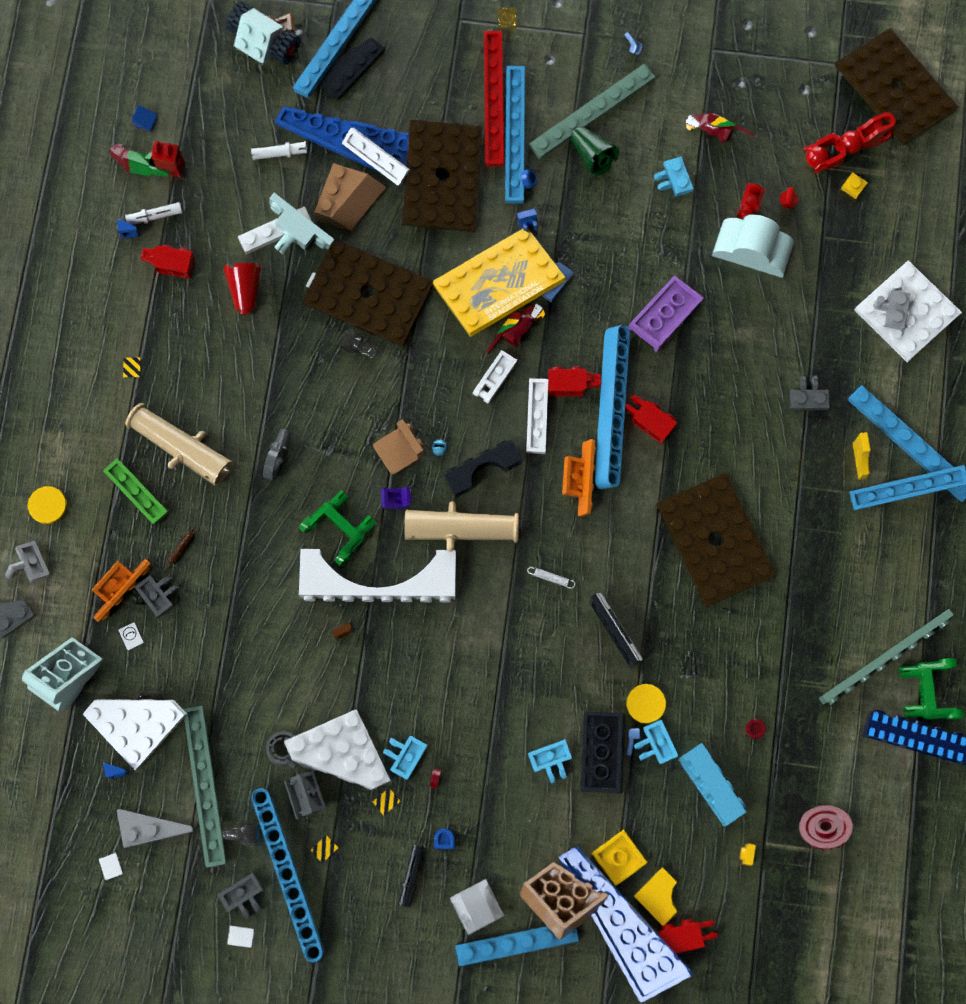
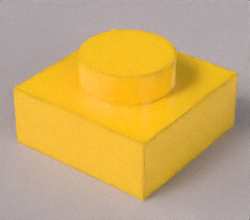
M852 172L841 190L857 199L868 182Z
M745 844V847L741 848L740 860H743L742 865H753L756 845Z

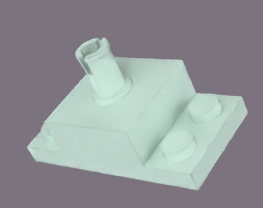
M276 193L272 194L269 198L270 208L278 215L282 213L276 220L275 227L284 234L276 246H274L277 251L280 249V253L284 255L292 242H295L305 250L313 239H315V244L321 249L330 248L334 242L331 236Z

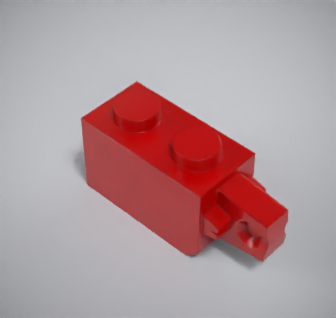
M156 245L155 249L143 248L140 257L141 261L152 264L160 274L187 279L191 278L195 257L189 249L180 248L179 250L169 245Z
M553 367L548 369V397L583 396L586 393V389L598 388L601 385L600 374L587 373L586 369L581 367H572L571 369Z

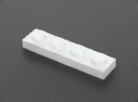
M350 128L342 142L343 145L398 186L402 185L410 171L409 168L355 128Z
M305 206L297 209V211L312 222ZM277 219L238 236L246 255L283 237L284 234L275 227Z
M529 378L526 453L545 454L548 379Z

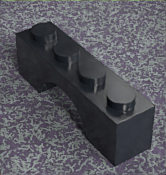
M512 439L508 442L504 440L498 443L496 448L492 450L486 449L480 453L479 457L475 459L469 458L463 462L462 466L458 468L455 466L446 471L444 478L455 499L472 490L473 477L480 469L494 466L502 469L504 472H508L522 464L523 459Z

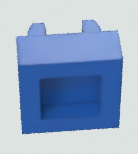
M535 208L517 213L520 230L523 229V231L528 232L527 228L532 226L534 230H537L538 222Z

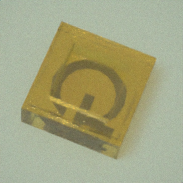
M515 7L498 9L499 28L517 27Z

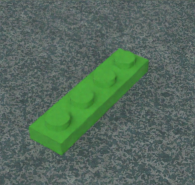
M118 458L103 470L154 526L169 513Z

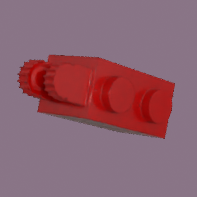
M154 141L151 158L155 163V167L169 172V176L181 178L185 160L179 146Z
M747 183L736 218L743 220L747 215H757L765 188L758 184Z
M632 395V402L640 407L637 411L631 405L625 404V410L633 416L632 423L662 445L677 425L676 419L671 414L662 412L656 403H650L647 400L643 401L636 395Z
M689 919L681 921V926L674 927L672 923L661 926L662 930L657 931L658 935L675 954L705 947L704 940L718 937L717 933L714 932L702 936L700 929L714 925V920L699 923Z

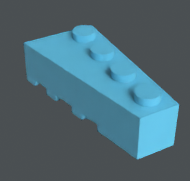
M702 743L678 759L724 827L746 813L744 802L740 797H736L733 792V786L728 780H725L721 769L715 764L710 753Z

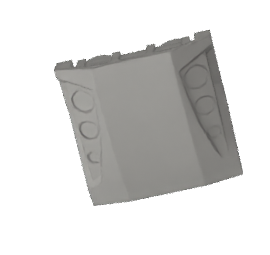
M486 879L450 898L468 935L504 916Z

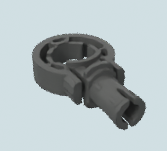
M281 429L276 442L270 445L263 470V478L274 481L279 473L283 456L288 453L286 445L291 436L288 430Z
M285 731L277 732L269 738L266 744V753L268 759L274 765L280 767L289 766L293 769L296 768V765H300L309 771H314V774L317 770L311 768V766L293 761L290 754L285 757H279L275 754L274 748L276 744L282 742V737H285V741L295 737L292 733ZM270 749H272V754H274L276 759L271 756Z

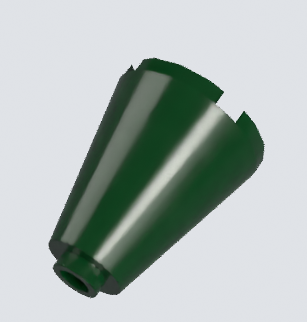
M578 127L572 132L571 140L592 175L599 176L604 174L612 167L610 164L613 160L617 161L619 149L613 143L585 127Z

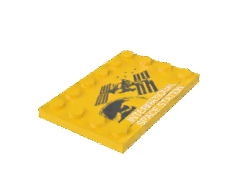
M528 228V232L521 229L434 280L433 286L470 337L566 281L563 273Z

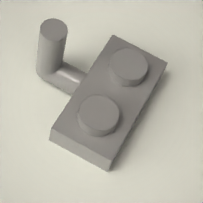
M892 290L888 304L883 303L885 301L883 296H878L873 307L874 309L887 312L884 327L903 331L911 293Z
M35 541L16 546L15 550L20 562L9 565L5 574L6 578H13L15 571L21 569L25 570L30 583L49 577V571Z

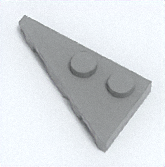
M121 809L117 810L124 848L194 832L192 826Z

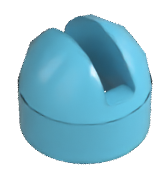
M436 440L432 444V451L435 455H444L447 451V445L443 440ZM435 445H444V448L435 447Z

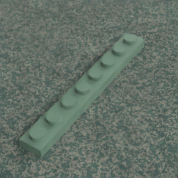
M645 64L641 65L529 143V147L541 160L571 139L572 132L576 128H587L655 80L654 74Z
M950 609L946 610L828 691L819 700L823 705L827 702L831 705L840 699L838 694L843 691L847 694L856 688L854 683L859 680L863 683L872 677L870 672L875 669L879 672L888 666L886 661L891 658L895 661L904 655L902 650L907 647L911 650L919 644L918 639L921 637L927 639L935 633L933 631L934 628L937 626L943 628L949 624V618L953 616V613Z
M204 706L183 709L187 713L184 721L205 866L209 868L225 865L227 861Z

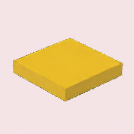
M624 830L591 853L615 887L648 863Z

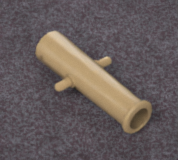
M139 403L130 411L126 419V427L133 428L173 456V459L168 463L170 469H173L178 463H183L214 486L221 484L227 477L232 467V461L200 442L206 436L204 431H200L196 436H190L146 409L144 403Z
M454 501L449 503L447 512L406 510L405 540H446V548L449 552L454 550V541L513 540L514 543L518 542V513H515L514 516L457 513Z

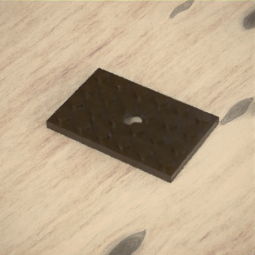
M890 28L839 59L834 65L877 116L889 112L895 117V125L891 132L903 146L955 113L959 108ZM899 80L902 82L904 89H893L891 82ZM888 119L882 120L885 125L890 124Z
M410 119L406 167L410 171L405 178L403 226L466 232L476 231L482 126ZM446 169L450 177L446 181H440L435 175L437 170Z
M334 239L302 300V304L403 347L433 287L434 281ZM365 286H372L375 289L374 296L364 298L361 295V289Z
M726 473L656 503L705 608L776 577L770 561ZM714 532L720 533L723 537L722 545L717 547L711 545L708 540L709 535Z

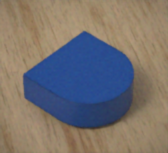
M446 828L438 830L434 837V849H454L455 839L452 831Z

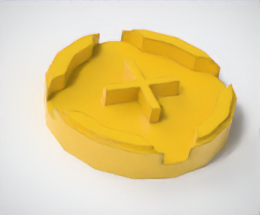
M44 486L38 488L28 500L29 514L35 521L41 524H53L63 518L67 510L65 496L54 487Z
M642 684L630 691L626 707L629 715L639 723L649 724L656 722L663 715L666 700L659 688L651 684Z

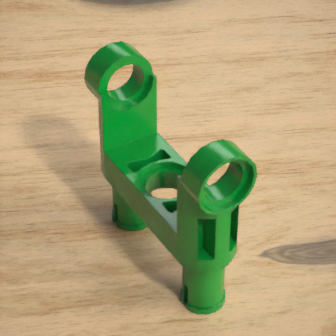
M342 490L330 502H325L312 516L306 517L299 525V529L303 533H307L327 517L351 539L338 552L340 554L334 561L340 567L351 558V553L365 540V535L377 524L369 515L358 527H353L338 513V509L349 497Z
M957 658L941 659L934 662H920L916 666H899L898 673L907 672L899 674L900 679L917 677L921 696V705H905L903 707V712H906L904 713L905 718H946L947 720L965 718L963 709L936 708L932 672L947 671L948 668L958 667Z

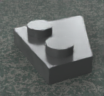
M25 600L0 604V637L2 639L36 617Z

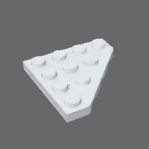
M97 699L91 703L83 715L130 766L137 770L187 713L174 700Z
M357 709L284 742L293 761L309 765L311 768L324 773L333 774L348 782L362 785L364 788L373 790L390 781Z

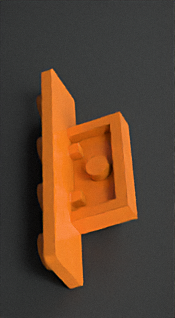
M593 439L583 442L581 458L567 456L564 460L562 495L579 498L578 516L581 517L590 514L593 506L591 498L594 489L592 482L595 471L594 455L596 453L595 440Z
M144 559L133 573L117 561L95 585L92 591L106 602L94 615L93 618L98 622L101 619L105 620L111 612L109 610L114 604L117 606L124 598L122 595L136 585L137 582L135 580L140 575L144 576L150 569V562Z

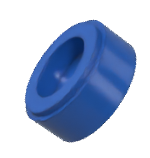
M532 169L522 172L521 179L525 188L535 187L537 184L535 172Z

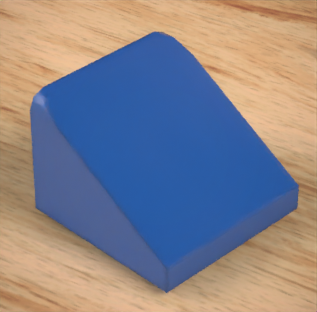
M138 105L132 117V122L134 126L151 132L158 116L143 106Z
M117 219L118 232L121 238L140 237V233L135 226Z
M103 763L105 777L109 779L129 774L128 770Z

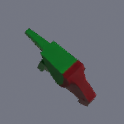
M115 144L110 148V156L121 164L125 172L150 176V174L169 176V172L155 168L151 152L143 155L140 152L125 149L123 144Z

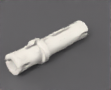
M306 141L294 144L287 142L285 145L251 149V153L254 154L252 156L253 160L280 156L291 157L294 154L307 153Z
M180 202L149 210L141 209V212L125 215L127 223L131 225L143 222L147 224L152 220L181 214L182 209ZM171 209L169 212L156 214L157 212ZM152 214V216L137 219V217Z

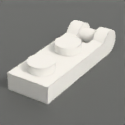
M501 350L474 389L473 395L476 397L480 396L484 399V402L489 404L516 365L517 360ZM487 386L490 388L489 392H486L483 390V388Z

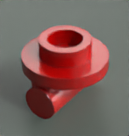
M788 187V190L780 195L779 202L784 208H793L798 202V196L793 187Z

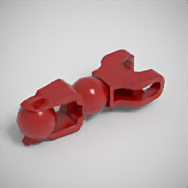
M889 112L882 113L858 127L856 132L847 131L841 137L832 133L817 140L815 144L805 146L803 151L807 152V164L815 169L814 173H820L825 169H831L843 164L847 154H855L861 148L863 150L867 147H876L889 141L892 136L891 130L895 125V117ZM884 119H888L890 121V124H881V121ZM833 145L840 154L829 159V154L825 147Z

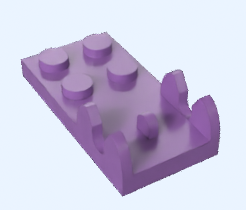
M674 275L629 324L628 329L654 347V351L658 353L664 343L671 339L677 328L702 302L703 297Z

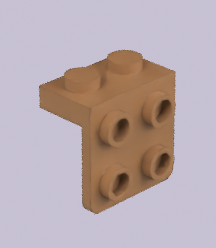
M403 419L396 423V430L373 444L375 451L392 475L397 474L424 457L423 449L425 447L419 438L416 440L413 435L415 432L410 423L406 424Z

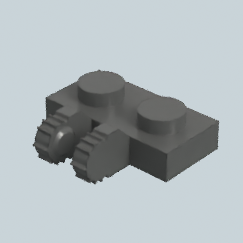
M800 376V390H790L789 392L790 410L829 409V391L818 390L817 376H812V390H806V376Z
M149 575L135 586V589L158 618L174 607L168 597L179 590L178 585L170 587L165 592L160 589L172 581L170 575L158 583Z
M251 873L219 893L218 896L227 912L239 907L245 919L248 920L251 918L250 913L243 903L250 900L253 909L259 913L261 908L254 896L264 890L255 874Z

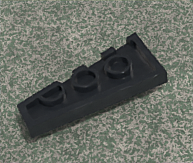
M372 37L335 60L318 86L339 101L385 52V47Z

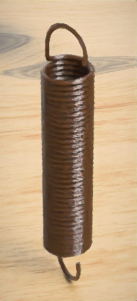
M187 532L167 560L175 564L194 535Z

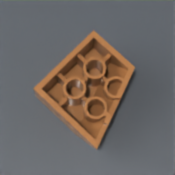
M333 163L314 211L316 220L351 232L364 217L365 212L370 206L374 205L376 199L387 188L366 173Z
M554 862L525 882L520 894L523 900L559 940L588 920L609 895L604 892H596L591 884L583 883L575 878L574 874Z

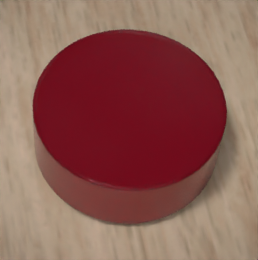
M752 719L746 724L745 732L751 739H760L766 732V726L761 720Z
M433 769L430 788L438 789L441 769Z

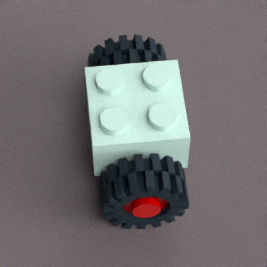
M243 1L237 2L236 6H233V10H230V15L227 16L228 20L225 22V28L236 35L234 43L236 48L262 64L272 58L283 65H287L292 61L295 53L298 52L297 49L300 48L301 37L289 29L282 31V25Z

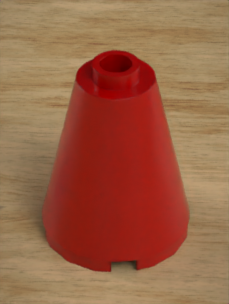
M235 263L233 268H229V264L225 265L224 273L236 311H240V315L251 314V311L255 310L261 264L255 267V263Z

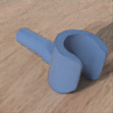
M628 32L625 33L626 38L631 44L629 51L639 55L642 44L636 42Z
M631 728L628 731L629 743L626 755L631 756L634 739H640V730L638 728Z

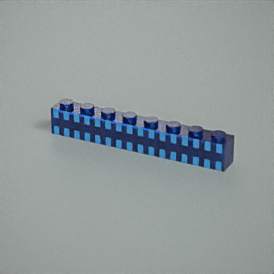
M874 710V712L871 711L867 714L862 737L966 766V738H964V734L958 732L946 733L943 728L932 726V728L925 727V723L919 721L907 722L902 716H886V712Z

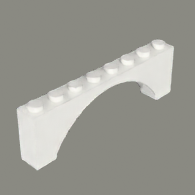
M301 549L299 596L304 598V601H315L316 598H323V601L333 602L335 599H343L345 602H353L354 599H362L363 602H373L374 599H381L382 602H393V599H401V602H412V599H420V602H432V599H440V602L449 603L451 600H456V550L451 552L448 550H436V556L416 576L394 586L374 588L355 584L340 576L322 558L320 549Z

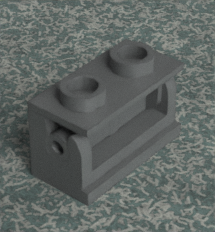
M314 771L301 773L290 778V780L284 781L296 819L308 817L326 809Z

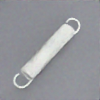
M538 568L532 574L567 587L569 581L567 578Z

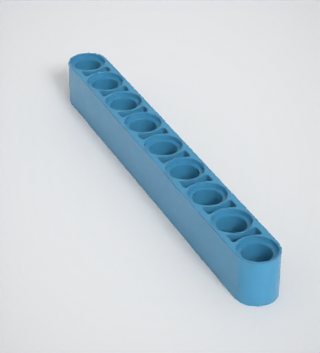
M626 325L608 328L604 336L595 465V485L599 489L613 488L620 484L630 331Z
M257 789L252 794V802L305 958L309 962H317L323 958L324 948L272 795L265 789ZM265 793L267 796L266 801L261 804L258 803V795ZM270 811L273 814V819L266 823L263 817L266 812ZM277 830L280 837L277 841L272 842L270 834ZM283 849L286 852V858L283 861H279L276 854L279 850ZM286 869H291L293 872L290 880L283 878V872ZM293 888H297L299 891V897L295 900L289 896L290 890ZM300 907L306 911V916L303 919H299L296 916V911ZM306 927H310L313 931L309 939L304 938L302 934L303 929ZM313 946L319 949V956L316 959L309 955V950Z

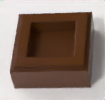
M350 623L332 631L337 641L354 632Z

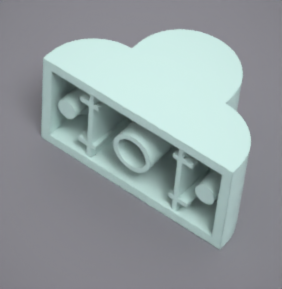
M747 215L743 220L727 218L723 221L712 256L783 278L794 240L789 235L780 232V227L775 221L764 216Z
M71 637L24 671L22 681L28 685V690L57 711L63 712L74 702L84 684L97 671L102 658Z

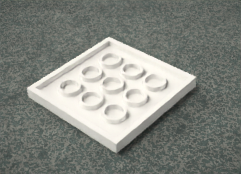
M910 261L901 266L854 309L906 362H909L962 313ZM892 290L911 293L903 331L884 327L887 312L874 309L873 307L878 296H883L885 298L883 303L888 304Z

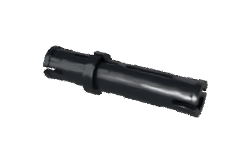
M412 844L404 882H401L402 891L398 905L410 908L413 892L417 888L415 883L424 850L422 846Z

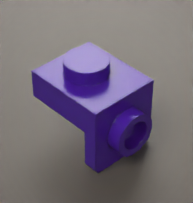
M405 486L402 489L383 488L381 490L382 509H405L410 506L412 501L410 487Z

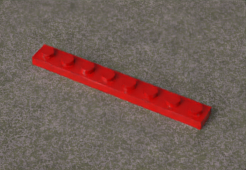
M484 31L486 167H504L502 31Z

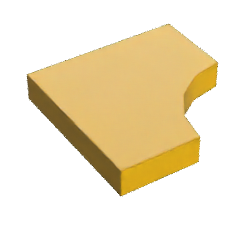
M867 432L860 433L853 442L858 480L866 479L870 474L869 453L871 449Z
M663 867L634 895L641 905L662 926L677 912L671 899L672 889L677 882Z

